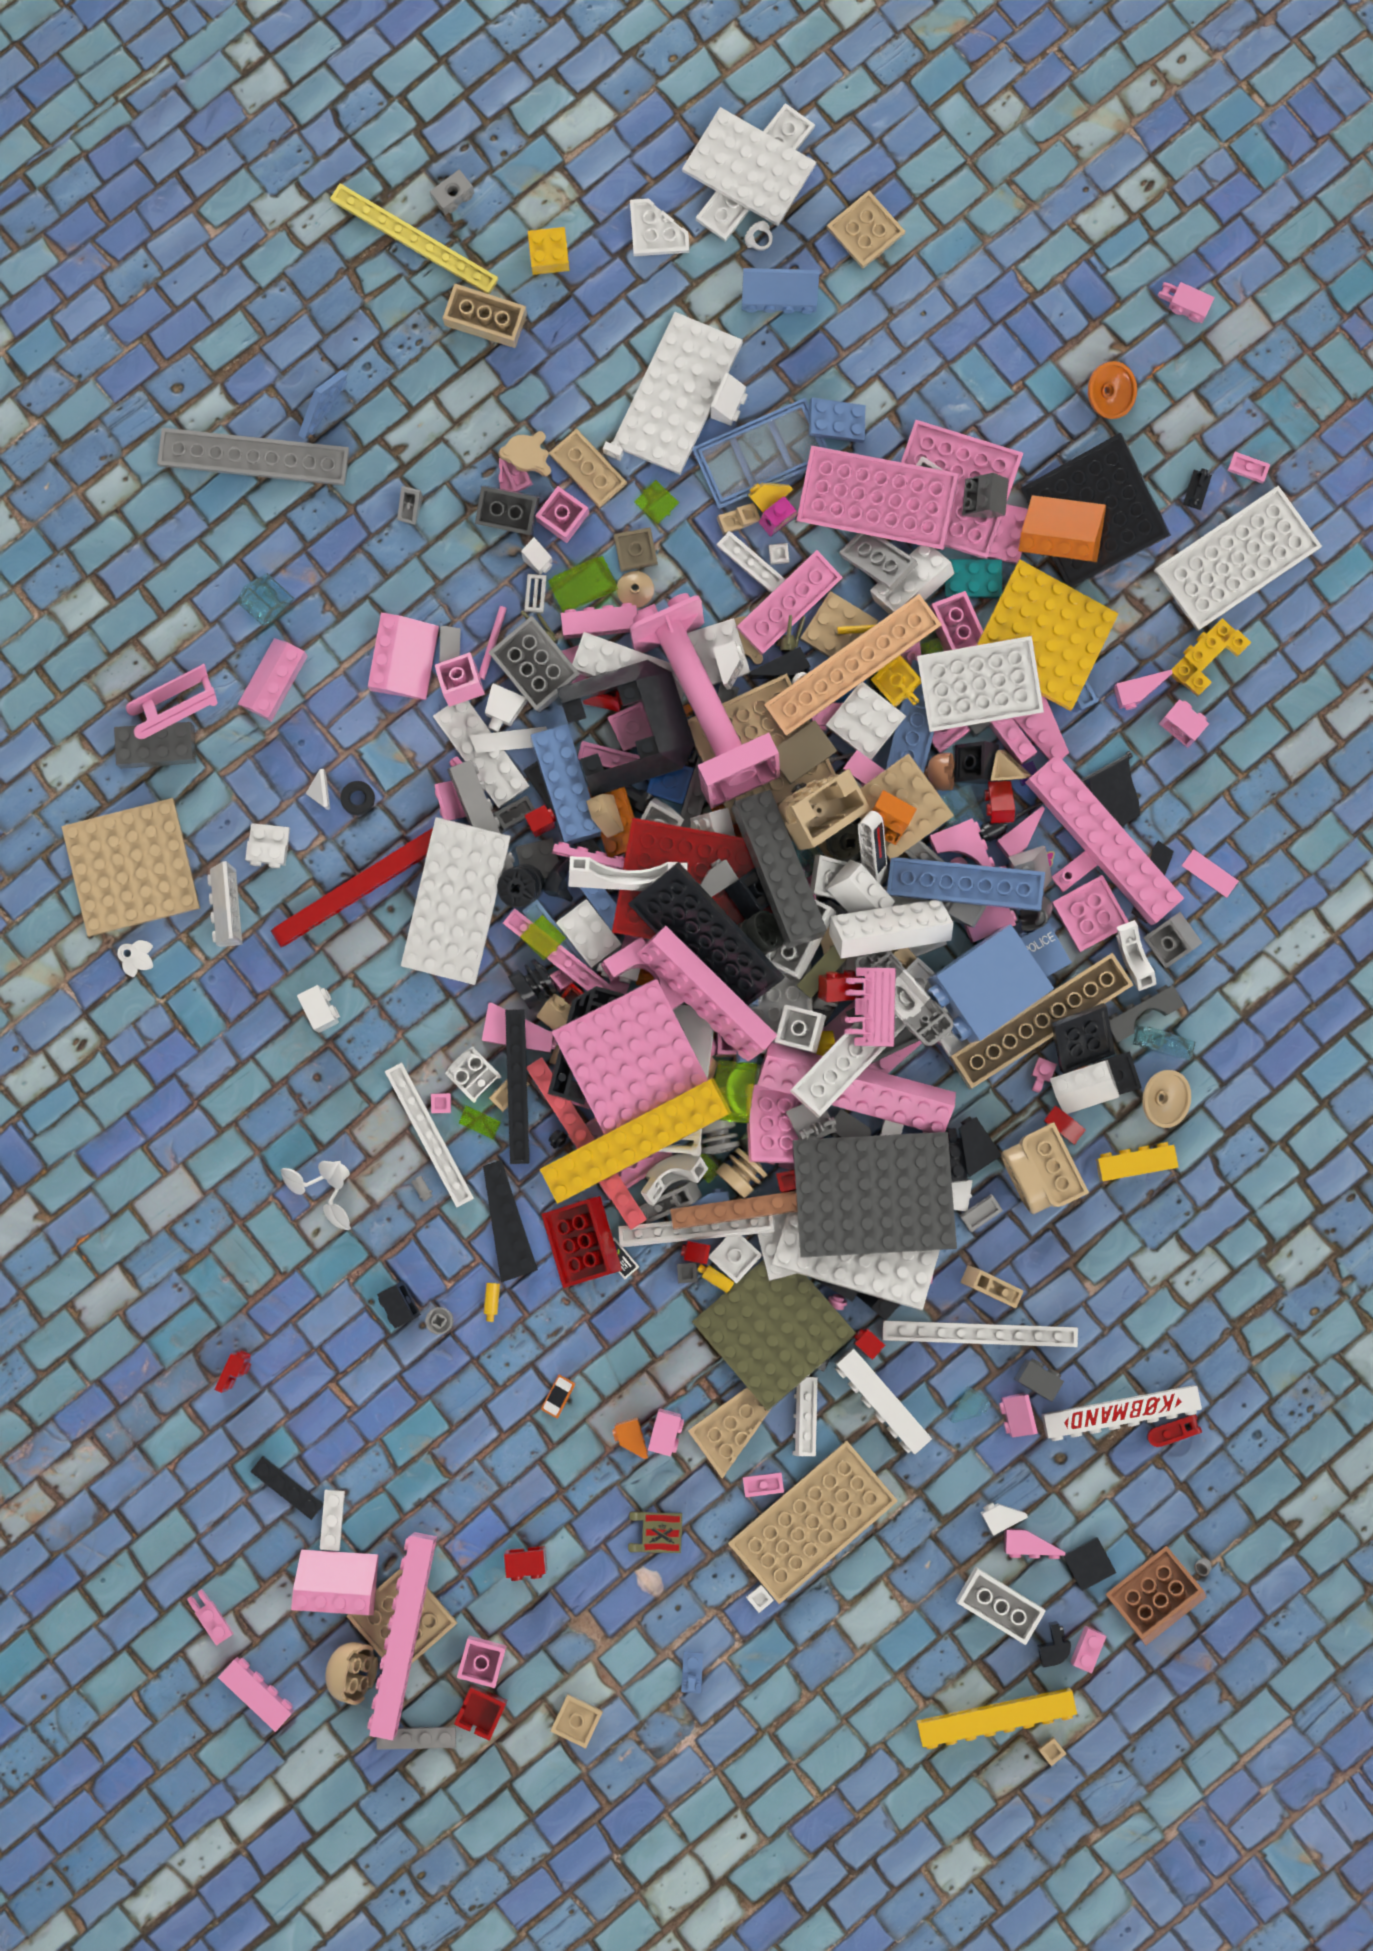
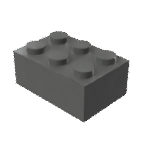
M486 485L481 486L475 524L532 535L540 496Z

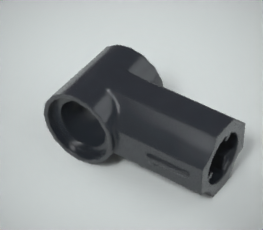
M632 785L625 787L631 807L644 814L648 804L655 797L644 790H638Z

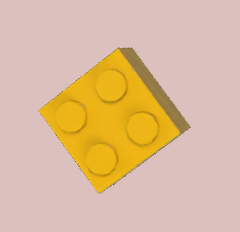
M565 227L528 231L533 275L570 271Z

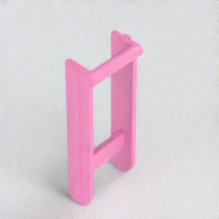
M202 664L129 702L126 705V711L132 716L145 712L147 721L134 728L135 737L145 739L209 705L216 706L218 702L214 688L209 681L205 664ZM202 682L205 691L158 715L155 705Z

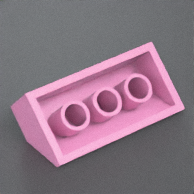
M274 638L238 705L272 722L308 657L305 651L288 642Z

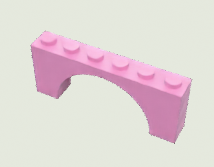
M973 818L928 837L936 854L955 852L969 857L977 865L995 867L992 857L987 855L986 850H988L985 840L980 838V827L977 821H973ZM986 906L974 928L964 925L970 942L973 943L988 937L999 928L1010 924L1015 926L1017 918L1014 911H1010L1009 908Z

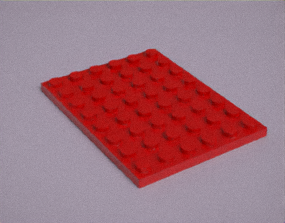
M632 818L623 870H645L660 866L666 862L679 861L680 863H687V871L701 884L708 870L712 868L710 864L718 859L721 861L727 860L738 878L753 869L754 864L742 837ZM725 888L712 896L715 902L737 925L745 920L728 896ZM619 890L612 927L613 933L651 939L656 935L628 904L642 891ZM770 905L763 910L773 913Z

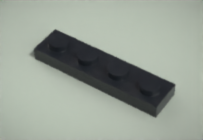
M262 1456L250 1471L310 1520L315 1517L324 1505L322 1501L265 1456Z

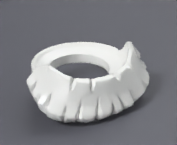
M758 221L749 228L745 235L747 248L752 247L757 251H764L771 246L773 236L769 230L770 226L766 221ZM755 231H763L768 235L769 241L767 245L759 246L756 244L753 236Z

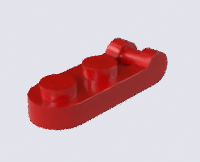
M1196 1414L1187 1415L1150 1429L1147 1434V1440L1154 1447H1162L1200 1434L1202 1429L1200 1426L1198 1427ZM1186 1423H1189L1191 1427L1188 1431H1186L1184 1425Z

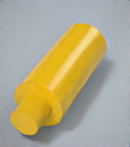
M700 1264L697 1271L703 1274L702 1278L727 1294L734 1284L733 1280L709 1265L705 1267Z
M486 1283L483 1314H487V1322H494V1315L498 1314L500 1284Z

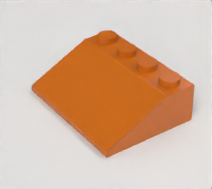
M1032 495L1021 531L1018 551L1097 562L1106 505Z

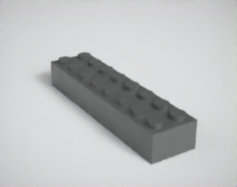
M771 790L734 801L732 807L733 814L786 948L789 949L822 938L827 931Z

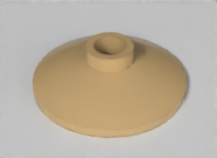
M630 571L624 574L617 583V596L623 604L632 603L637 608H641L647 605L654 595V585L651 578L640 571ZM637 585L639 589L637 591L632 590V586Z

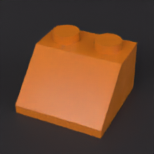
M638 1417L616 1423L615 1428L612 1430L615 1442L619 1441L620 1446L643 1459L648 1458L649 1455Z

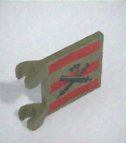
M637 1511L629 1513L630 1520H643L642 1544L629 1543V1552L681 1553L682 1513Z

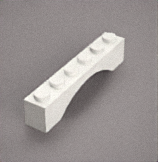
M570 856L568 887L643 891L677 862H666L651 869L627 871L607 867L590 857ZM680 863L687 870V863Z

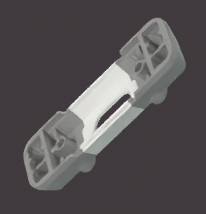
M891 951L860 955L856 959L855 968H896V986L901 987L911 997L915 1005L913 1009L905 1011L895 1002V1014L921 1043L926 1046H933L950 1033L953 1029V1021L936 1001L932 1000Z

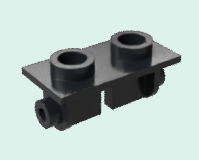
M1207 469L1193 470L1183 505L1198 510L1202 509L1212 475L1208 474Z

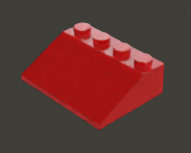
M601 1196L541 1214L563 1288L622 1271Z

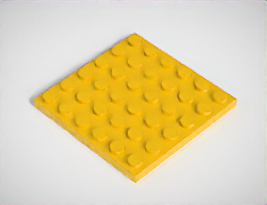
M1020 559L977 645L1032 636L1041 696L1071 711L1119 613Z

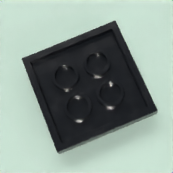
M1104 1003L1051 1023L1059 1068L1063 1074L1115 1054L1108 1010Z

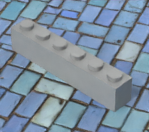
M469 760L448 768L447 771L469 825L500 833L498 829L500 827L499 820L496 816H493L491 811L493 805L489 798L486 799L484 794L486 791L485 785L482 780L479 781L477 774L479 771L476 763H472ZM507 852L503 871L514 867L512 864L514 863V858L511 852Z

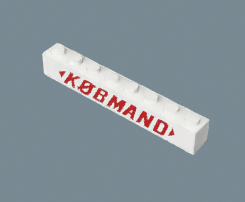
M1191 1385L1041 1415L1046 1437L1048 1439L1051 1438L1052 1441L1062 1440L1065 1435L1079 1437L1082 1436V1432L1090 1431V1434L1102 1432L1101 1428L1109 1427V1430L1120 1429V1425L1127 1423L1128 1426L1140 1425L1139 1421L1147 1420V1423L1159 1421V1417L1166 1416V1419L1177 1418L1180 1413H1185L1186 1416L1194 1415L1202 1407L1198 1387Z

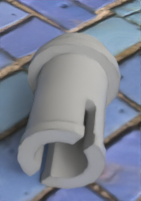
M422 1176L411 1181L419 1194V1200L422 1199L425 1202L433 1197V1191L429 1190Z

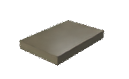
M815 720L776 747L779 752L780 771L790 785L837 752Z

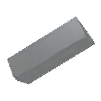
M441 626L439 663L460 656L461 628Z

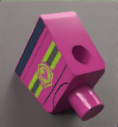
M783 496L763 512L759 524L772 537L796 518L798 513L786 497Z

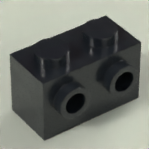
M403 1280L377 1294L380 1305L384 1307L387 1313L388 1321L395 1329L421 1315Z

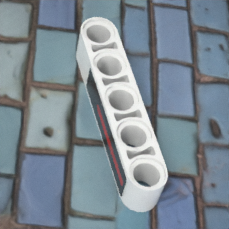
M870 811L858 824L861 864L882 886L888 879L883 818L879 813Z

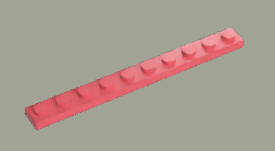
M541 1057L527 1066V1071L577 1148L579 1149L596 1140L571 1101L547 1094L553 1073L544 1059ZM618 1173L600 1182L630 1230L647 1220Z

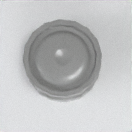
M437 1307L429 1311L425 1323L431 1333L439 1335L448 1332L452 1328L454 1320L452 1313L448 1309Z

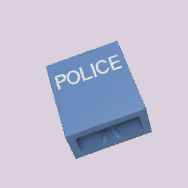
M1050 923L1034 930L1030 934L1024 932L1019 935L1046 977L1072 963Z

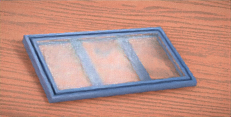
M803 398L693 447L692 450L716 502V507L721 509L748 497L749 490L757 483L759 485L762 482L777 484L806 471L811 446L827 449L828 447L824 438L809 436V404L806 398Z

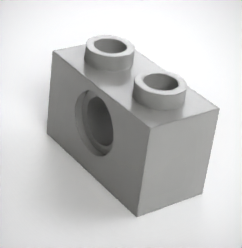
M460 169L430 191L431 199L444 215L453 213L458 208V205L469 201L474 194L472 184ZM455 191L457 195L450 196L449 193Z

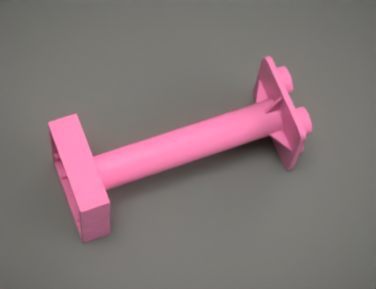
M683 593L673 597L668 602L669 607L655 613L653 609H647L638 613L633 618L634 624L629 629L634 650L645 653L662 646L716 757L698 765L701 790L712 809L779 778V752L769 733L742 745L687 634L704 624L702 601L698 595L690 597L688 593Z

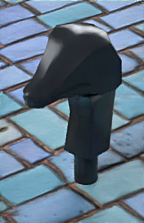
M562 857L550 871L544 884V893L548 896L565 899L568 902L573 900L565 880L570 868V858Z

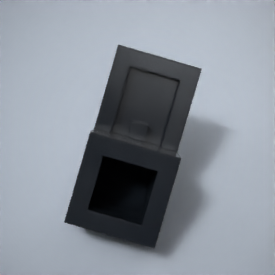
M1057 1621L1049 1622L1052 1642L1037 1645L1043 1668L1061 1664L1070 1654L1071 1642L1068 1639L1062 1640L1065 1637L1063 1626H1059Z

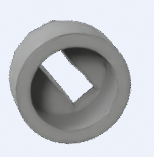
M1202 1558L1196 1562L1194 1569L1197 1574L1207 1576L1212 1566L1209 1560Z

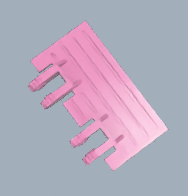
M856 968V976H865V978H846V983L864 984V989L846 990V995L864 996V998H855V1015H864V1017H845V1022L863 1023V1029H846L845 1034L863 1035V1037L854 1038V1046L894 1047L896 968Z

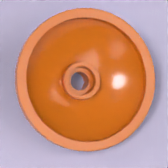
M1117 361L1106 362L1098 366L1092 373L1088 383V398L1093 410L1099 416L1106 419L1121 418L1131 410L1137 396V383L1132 371L1125 364Z

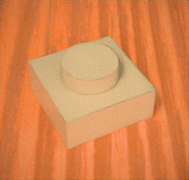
M1054 1737L1038 1749L1051 1766L1066 1755V1752Z

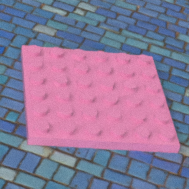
M915 420L901 463L916 465L923 456L944 471L959 473L945 547L987 560L1002 516L996 518L962 516L965 479L989 473H996L1008 478V501L1023 453Z
M657 978L552 1031L604 1135L708 1081Z

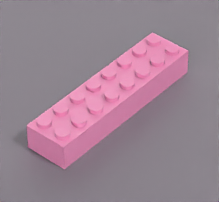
M667 926L654 935L637 953L642 961L648 964L659 977L663 978L673 991L679 993L683 1001L690 1005L699 1017L705 1019L711 1028L718 1032L725 1042L731 1045L743 1059L749 1062L762 1053L776 1038L777 1034Z

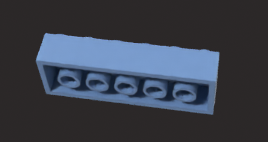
M565 724L531 734L532 747L553 813L556 817L562 842L572 845L601 836V830L592 820L586 802L591 797L568 725Z

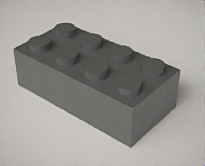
M191 722L174 723L145 739L135 737L134 728L136 726L114 727L116 765L120 769L196 763L195 726Z

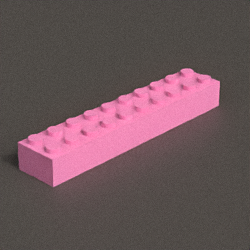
M1058 754L1025 782L1150 925L1156 924L1184 899Z
M771 1042L767 1047L759 1071L757 1085L792 1094L790 1090L823 1056ZM866 1068L832 1105L936 1133L946 1131L955 1107L956 1092Z
M414 1532L406 1538L404 1550L407 1551V1554L402 1558L400 1570H403V1574L398 1578L396 1590H399V1593L394 1598L392 1610H395V1613L392 1615V1618L390 1617L388 1630H391L388 1638L386 1637L384 1649L387 1652L382 1657L380 1669L383 1671L376 1683L375 1689L379 1691L372 1702L371 1709L374 1710V1714H372L368 1722L369 1736L393 1740L397 1735L437 1536Z

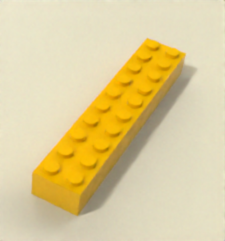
M713 1078L544 1166L540 1171L558 1204L732 1112Z

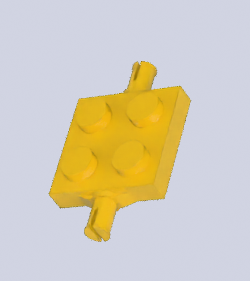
M902 655L881 668L871 679L894 707H897L907 698L912 705H916L919 702V699L913 692L921 684V677Z

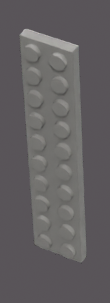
M162 428L157 465L160 467L345 486L350 449L349 447Z

